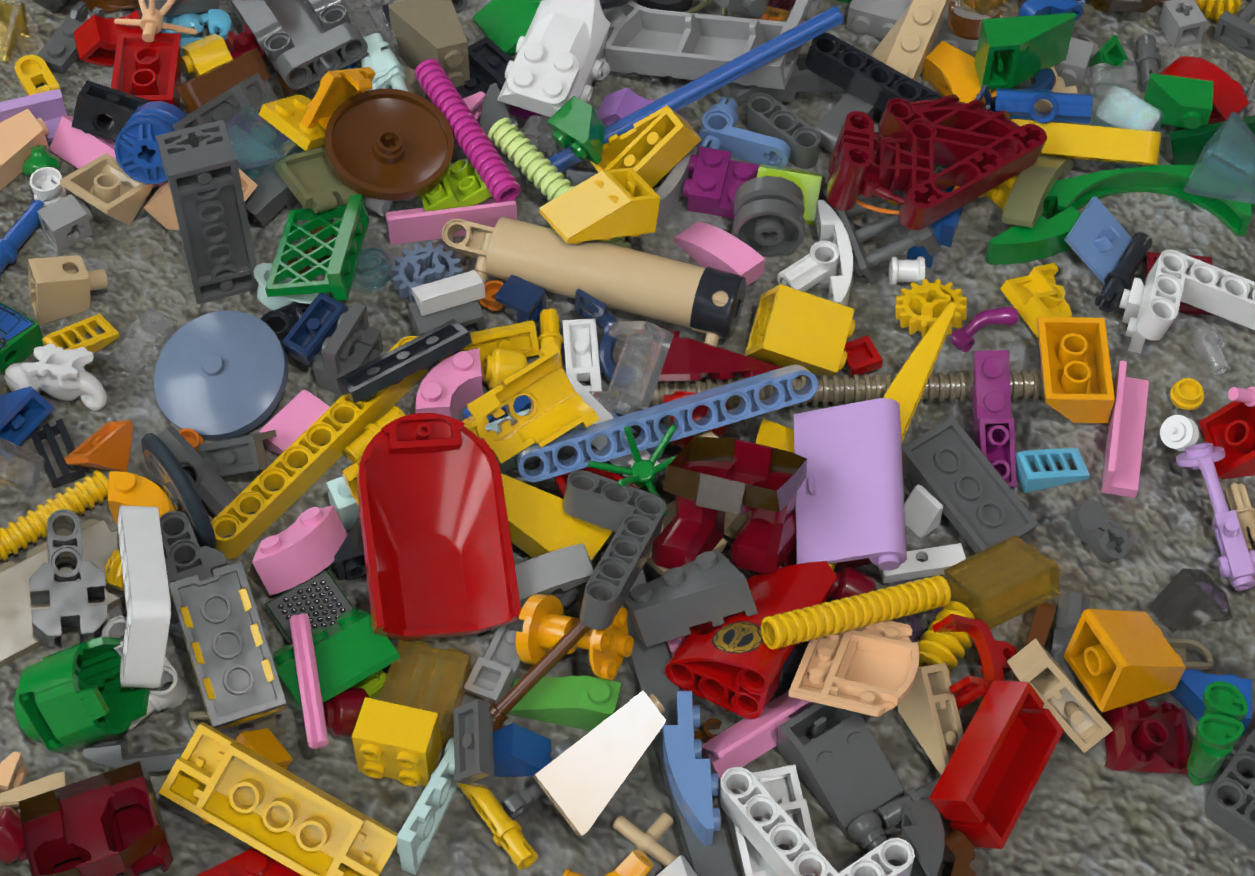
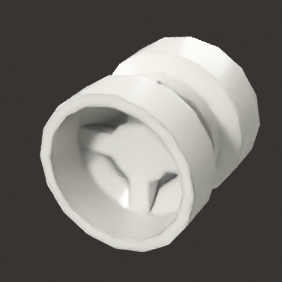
M52 167L40 168L32 173L30 177V186L34 193V199L45 203L42 208L67 196L65 188L60 185L61 173Z

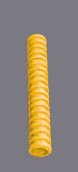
M96 470L93 472L92 477L88 475L84 477V482L77 481L74 483V488L67 487L64 489V494L57 493L55 495L56 499H47L46 505H37L36 511H27L26 517L20 515L17 517L16 523L10 521L7 523L8 527L6 529L0 527V560L2 559L5 562L9 559L8 555L12 554L15 556L19 553L18 549L22 548L25 550L28 548V543L35 544L38 542V537L45 538L47 536V521L55 511L67 509L75 514L83 515L86 508L91 510L95 507L94 503H103L104 497L108 498L109 480L106 476Z
M943 576L927 577L922 580L919 579L887 587L886 589L882 588L877 591L874 590L850 596L849 598L825 602L821 605L817 604L812 607L793 610V612L788 611L783 614L765 617L761 623V635L767 647L775 650L780 647L790 646V644L794 645L818 639L819 637L822 638L847 630L850 631L875 623L893 620V618L897 619L902 616L905 617L925 612L929 609L947 606L951 599V590Z

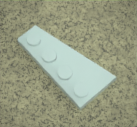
M454 737L449 739L443 759L433 771L429 783L397 835V854L400 856L401 869L416 875L458 788L455 782Z

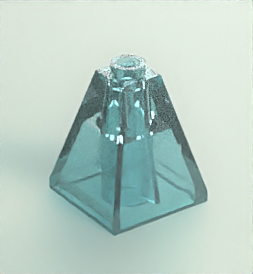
M1232 112L1203 147L1183 189L1186 193L1255 204V135L1237 113Z

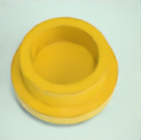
M1192 378L1179 380L1172 386L1170 391L1172 403L1183 410L1199 408L1205 397L1202 385Z

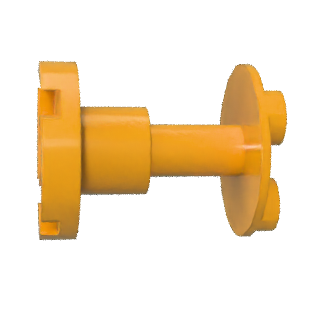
M533 594L523 605L519 615V619L525 620L523 631H516L515 637L516 650L520 660L534 666L578 621L575 617L564 615L563 605L554 595ZM620 608L613 623L608 628L601 630L590 629L567 652V654H571L576 648L590 650L589 657L592 671L600 679L613 680L624 657H629L633 651L634 639L628 635L626 608Z

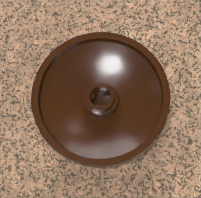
M374 89L352 96L333 112L325 131V154L333 173L353 191L373 199L399 201L414 198L430 191L445 177L453 158L454 137L446 117L435 105L423 97L399 89Z

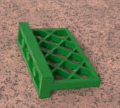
M362 194L350 195L345 206H337V208L319 213H314L311 208L290 210L265 287L267 297L332 292L335 300H348L370 221ZM342 217L337 221L333 222L332 224L328 222L333 218ZM310 220L302 226L297 225L298 221ZM320 226L323 228L313 235L310 233ZM331 235L336 236L334 239L330 240L327 243L323 242V240L330 237ZM301 237L305 239L295 246L291 244ZM313 246L317 247V249L310 252L309 254L304 253L306 250L310 249ZM327 254L331 256L321 263L317 262L318 259ZM295 257L299 259L289 266L285 264ZM307 266L311 267L310 270L301 275L297 273ZM321 274L325 276L323 281H311ZM289 277L293 279L286 284H279Z

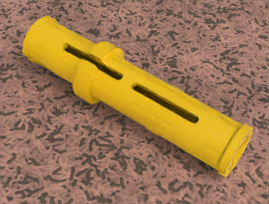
M456 782L458 788L465 794L476 812L493 833V841L497 846L503 847L517 869H527L533 865L538 859V853L525 839L521 832V825L518 821L512 820L491 790Z

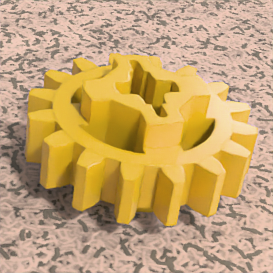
M923 279L922 285L912 282L910 283V290L902 288L901 296H896L895 318L900 320L901 328L909 326V334L912 335L919 331L923 338L950 302L957 304L948 333L950 335L952 334V327L960 329L962 327V320L967 318V298L962 297L961 288L953 290V283L951 282L945 286L941 285L940 279H937L934 283H929L927 279Z

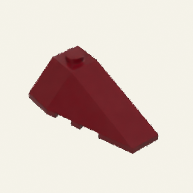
M659 331L660 337H652L653 378L655 381L701 380L702 377L710 379L736 378L735 376L750 378L783 368L779 365L695 339L680 337V331Z

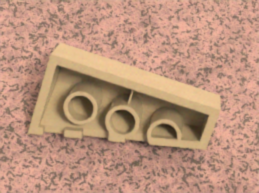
M913 0L870 56L918 81L924 68L925 58L930 54L952 0Z

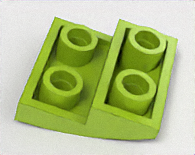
M468 158L456 161L438 185L420 195L426 212L474 206L492 197L489 189H487Z

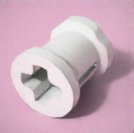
M896 256L891 257L888 269L889 284L896 285L897 282H916V284L922 285L923 279H925L924 257H918L917 260H899Z

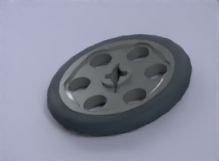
M153 433L145 434L141 439L142 452L155 483L167 494L175 511H180L189 518L199 547L207 546L215 549L216 537L213 526L198 493L184 469L159 437Z

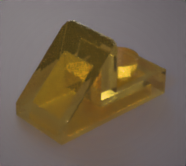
M0 0V60L8 63L17 35L29 37L25 3L16 0Z

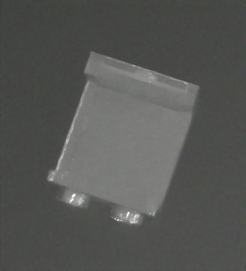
M648 321L613 322L608 335L625 342L608 391H589V393L609 413L616 414V411L630 414L633 411L649 408L674 334Z

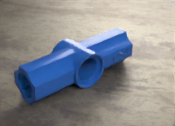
M997 88L995 113L1006 110L1010 113V118L1031 119L1039 123H1048L1050 121L1091 123L1093 95L1053 92L1049 89L1030 91ZM1041 99H1046L1052 103L1053 107L1048 112H1040L1036 109L1035 103Z

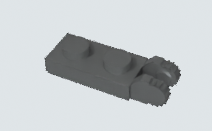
M82 1L76 3V6L71 10L70 18L67 17L37 54L46 62L50 70L65 74L79 55L73 32L83 24L84 18L87 16L89 9L87 3ZM94 7L88 14L87 20L92 15L105 18L104 9Z

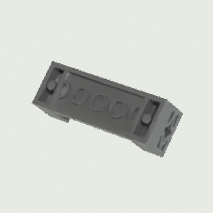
M224 119L157 135L156 140L160 158L170 187L183 244L180 245L197 305L257 290L258 282L254 278L253 273L257 265L238 163Z

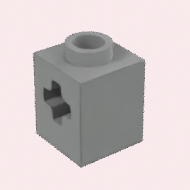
M1170 0L1164 2L1158 24L1174 49L1201 42L1207 20L1195 0Z
M72 194L37 211L43 232L58 252L93 235L89 222L93 220L89 208L85 203L79 204Z

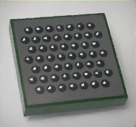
M327 569L264 604L267 613L289 645H293L289 622L291 616L302 613L307 614L312 631L319 627H325L326 629L338 622L337 617L348 610L355 609Z

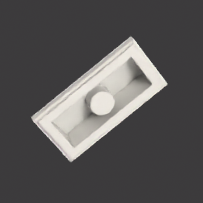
M475 270L411 288L422 316L485 298L484 282Z

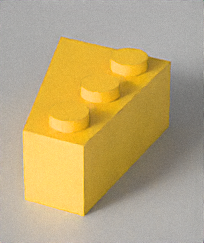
M667 105L634 123V128L620 136L615 134L609 137V142L603 145L602 161L598 165L593 162L591 163L598 172L631 167L653 188L702 139L682 116Z

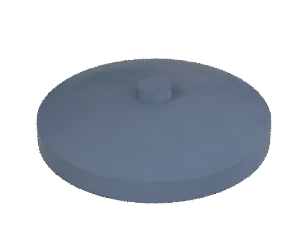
M229 310L202 315L181 327L168 340L161 351L154 372V390L157 402L166 417L180 430L185 428L193 429L204 440H223L243 435L265 421L279 404L288 380L287 355L281 341L273 330L253 315Z

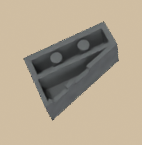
M718 549L704 552L698 555L695 560L681 567L669 569L663 576L649 583L635 586L628 593L623 603L634 633L646 647L691 634L690 627L712 621L713 627L725 624L723 617L742 611L746 612L747 617L758 614L746 577Z

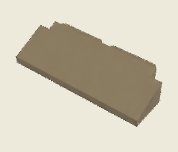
M89 519L81 523L83 560H90L104 572V566L113 551L120 550L118 529L111 532L104 519L101 521ZM68 530L59 536H69L72 532ZM47 541L29 550L26 556L27 559L18 564L8 561L0 565V668L44 645L43 642L33 635L31 610L50 608V603L31 604L29 578L43 563H49ZM62 564L57 569L68 573L72 572L75 567L71 564ZM106 583L104 588L105 598L88 600V605L107 604L109 611L126 602L125 592ZM63 628V629H61V630H62V635L65 634V633H67V632H69V631H71V630H73V629H75V628Z

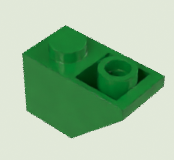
M573 96L547 121L554 131L552 138L563 149L568 146L579 159L584 160L587 158L598 165L602 161L606 127L591 105Z

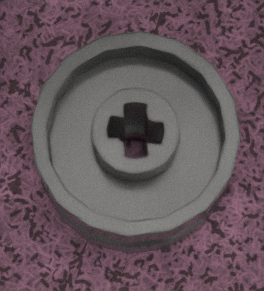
M773 176L753 178L743 183L735 191L733 200V213L735 216L733 236L749 245L761 256L784 255L795 250L803 242L805 235V219L803 217L805 198L801 188L790 180Z

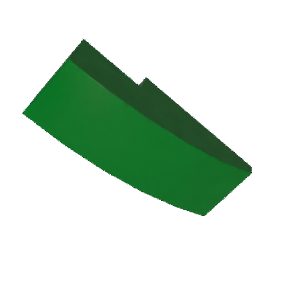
M1070 206L1048 220L1041 214L1033 228L1015 225L989 240L985 261L989 265L1025 263L1065 252L1071 249L1065 238L1081 214L1073 206Z

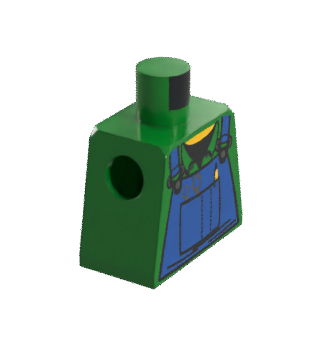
M0 302V374H5V370L10 365L21 363L34 353V348L42 347L43 336L39 323Z

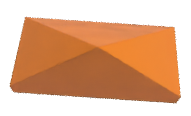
M131 420L113 421L104 424L64 458L66 464L127 472L133 434Z

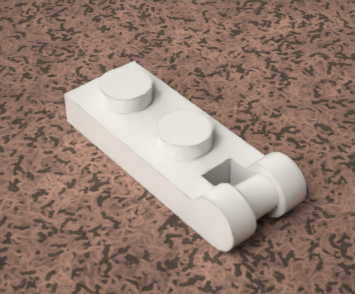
M596 319L562 320L566 376L568 379L574 377L577 381H590V386L583 387L598 402H602Z

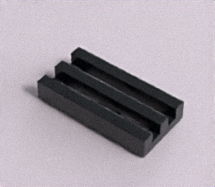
M62 418L56 420L57 425L50 427L48 423L42 426L43 430L37 432L35 428L30 433L53 489L86 477L82 466L74 465L76 471L70 473L55 439V435L60 434L68 453L70 454L75 450ZM48 439L63 476L56 477L41 440Z

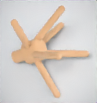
M138 0L142 12L141 19L117 18L114 20L116 25L140 26L143 30L142 39L145 42H153L155 34L159 33L161 29L191 35L197 34L196 29L163 22L164 15L176 0H168L161 10L155 9V0H149L148 9L145 0Z

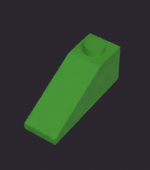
M586 675L545 677L522 698L508 715L591 731L620 709L622 683ZM514 679L513 686H514L520 679Z

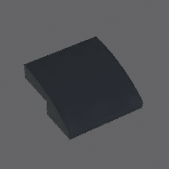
M485 37L468 47L470 80H466L463 86L456 87L462 99L478 92L486 94L490 84L497 83L501 92L506 81L505 71L510 60L515 61L491 39Z

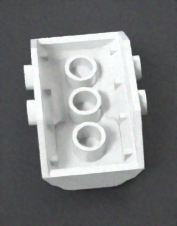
M542 0L526 36H521L518 40L516 47L517 56L515 61L510 60L505 71L506 81L497 100L547 117H552L573 96L588 104L593 92V86H591L593 79L598 80L602 73L604 62L601 61L611 24L603 14L600 1Z

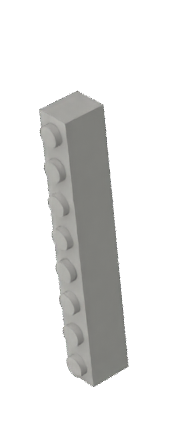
M852 0L848 9L846 30L884 39L913 0ZM954 8V13L963 18L974 20L991 18ZM947 12L931 51L943 40L975 58L978 40H967L955 35L948 26ZM1071 37L1066 60L1054 66L1058 76L1063 78L1065 86L1076 85L1077 89L1081 90L1090 64L1094 43Z

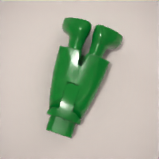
M1212 682L1207 685L1203 693V704L1207 709L1204 710L1203 717L1200 718L1196 726V736L1187 761V773L1190 777V782L1195 786H1201L1215 777L1224 759L1232 751L1233 745L1240 739L1245 729L1240 721L1248 713V704L1240 690L1228 682Z

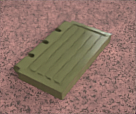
M325 146L275 159V171L304 209L311 208L314 213L337 208L338 204L340 206L347 205L350 195L359 194L343 184L333 173L326 159Z

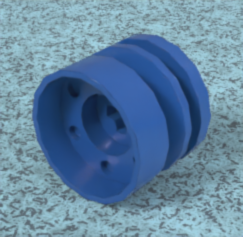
M163 101L148 102L138 107L116 138L114 150L116 160L122 170L134 180L142 183L157 184L166 181L167 177L160 158L156 136L175 131L172 125L184 118L186 114L175 105Z

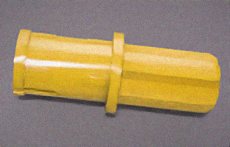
M554 308L543 309L540 312L538 345L541 349L555 341L560 349L559 358L562 364L561 345L563 344V336L559 332V315Z

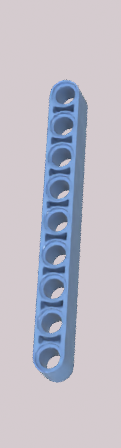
M798 364L786 366L593 424L587 428L583 427L564 433L543 447L534 443L515 455V465L520 475L526 481L539 482L589 467V461L602 463L632 454L628 441L625 439V426L638 425L641 427L640 435L635 441L639 451L658 446L667 430H660L658 424L660 419L666 415L674 416L673 425L676 426V431L669 441L671 442L807 401L816 394L818 380L804 366ZM799 375H805L806 383L804 387L800 390H793V380ZM766 385H772L773 393L771 397L767 400H760L759 392L761 388ZM732 395H739V406L734 410H726L725 404L727 399ZM697 406H707V413L704 418L700 420L692 419V412ZM607 436L608 442L603 449L594 450L591 448L592 440L595 437ZM564 446L574 447V454L568 460L557 458L558 451ZM530 456L541 458L540 465L534 470L523 468L524 461Z

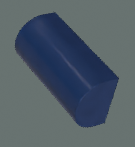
M319 293L282 340L281 344L285 351L297 361L309 365L322 349L325 339L333 335L337 329V323L341 314L347 312L348 307L324 293Z

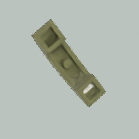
M1040 154L1036 163L1022 171L1018 176L1002 214V222L1033 228L1043 213L1044 199L1057 180L1067 177L1074 166V160Z

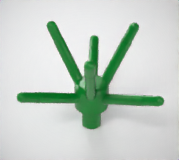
M671 425L649 460L641 458L632 430L629 426H625L624 432L635 461L632 468L596 461H589L588 466L590 468L629 475L631 477L620 479L618 485L622 487L635 484L642 489H647L649 493L659 496L653 485L656 481V474L667 469L675 456L657 466L654 465L676 431V426Z

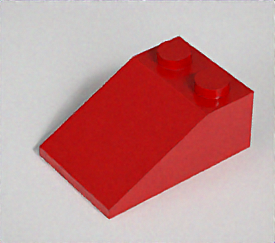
M142 33L118 34L111 88L152 102L163 101L180 109V94L176 87L181 84V34L157 33L153 42H145L142 39Z

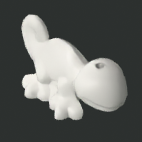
M53 343L47 344L44 347L39 346L34 348V356L40 361L14 363L5 370L4 378L11 392L31 386L39 394L41 391H44L48 395L62 401H72L80 396L84 405L93 411L101 410L106 405L107 394L102 383L94 375L85 371L83 367L92 362L94 358L93 352L87 351L84 347L63 350L62 347H55Z

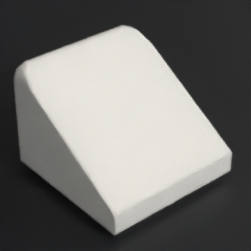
M918 484L904 504L905 525L918 537L923 538L939 526L943 505L923 486Z

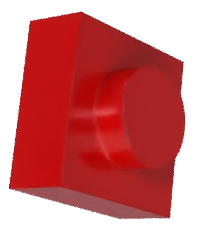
M868 335L846 342L844 351L847 352V358L844 366L851 378L854 374L862 375L882 368L883 360Z

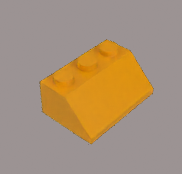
M1037 317L1045 403L1073 423H1108L1115 397L1105 318Z

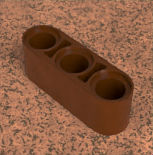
M256 48L192 78L176 88L190 114L256 73H259L263 81L271 78V75Z

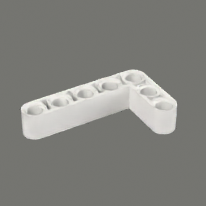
M1165 250L1161 253L1147 275L1137 317L1136 328L1144 338L1152 341L1163 338L1178 314L1180 301L1255 330L1254 281L1174 250Z
M120 505L118 538L127 610L120 664L121 687L160 688L170 625L171 601L158 507Z
M732 767L723 773L719 796L722 809L779 876H802L801 874L813 873L816 876L911 875L915 857L914 849L906 840L900 838L886 840L838 873L749 770L742 767ZM741 789L744 793L735 794L729 790ZM762 816L766 817L768 821L759 822L753 818ZM780 844L790 845L793 849L782 850L777 846ZM898 860L903 865L894 866L888 863L887 861Z

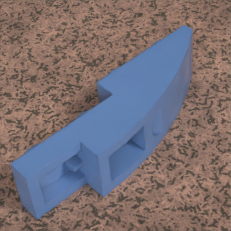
M677 691L676 725H663L662 749L664 765L673 797L681 814L703 845L708 846L712 845L713 832L720 831L721 826L720 808H713L712 796H718L719 794L718 773H711L710 759H702L701 739H694V728H700L699 705H692V691Z

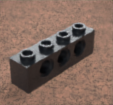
M87 80L77 96L71 127L82 130L86 134L98 135L116 142L117 135L136 109L152 101Z

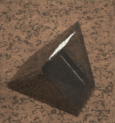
M1183 568L1148 607L1172 633L1181 628L1233 619L1227 594L1202 569Z

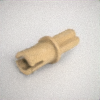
M1232 483L1225 490L1230 510L1236 511L1247 549L1252 550L1249 537L1252 536L1255 544V508H1252L1246 486L1244 484Z

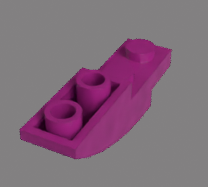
M1009 350L972 351L974 386H971L975 444L1008 486L1017 487L1014 418H1011Z

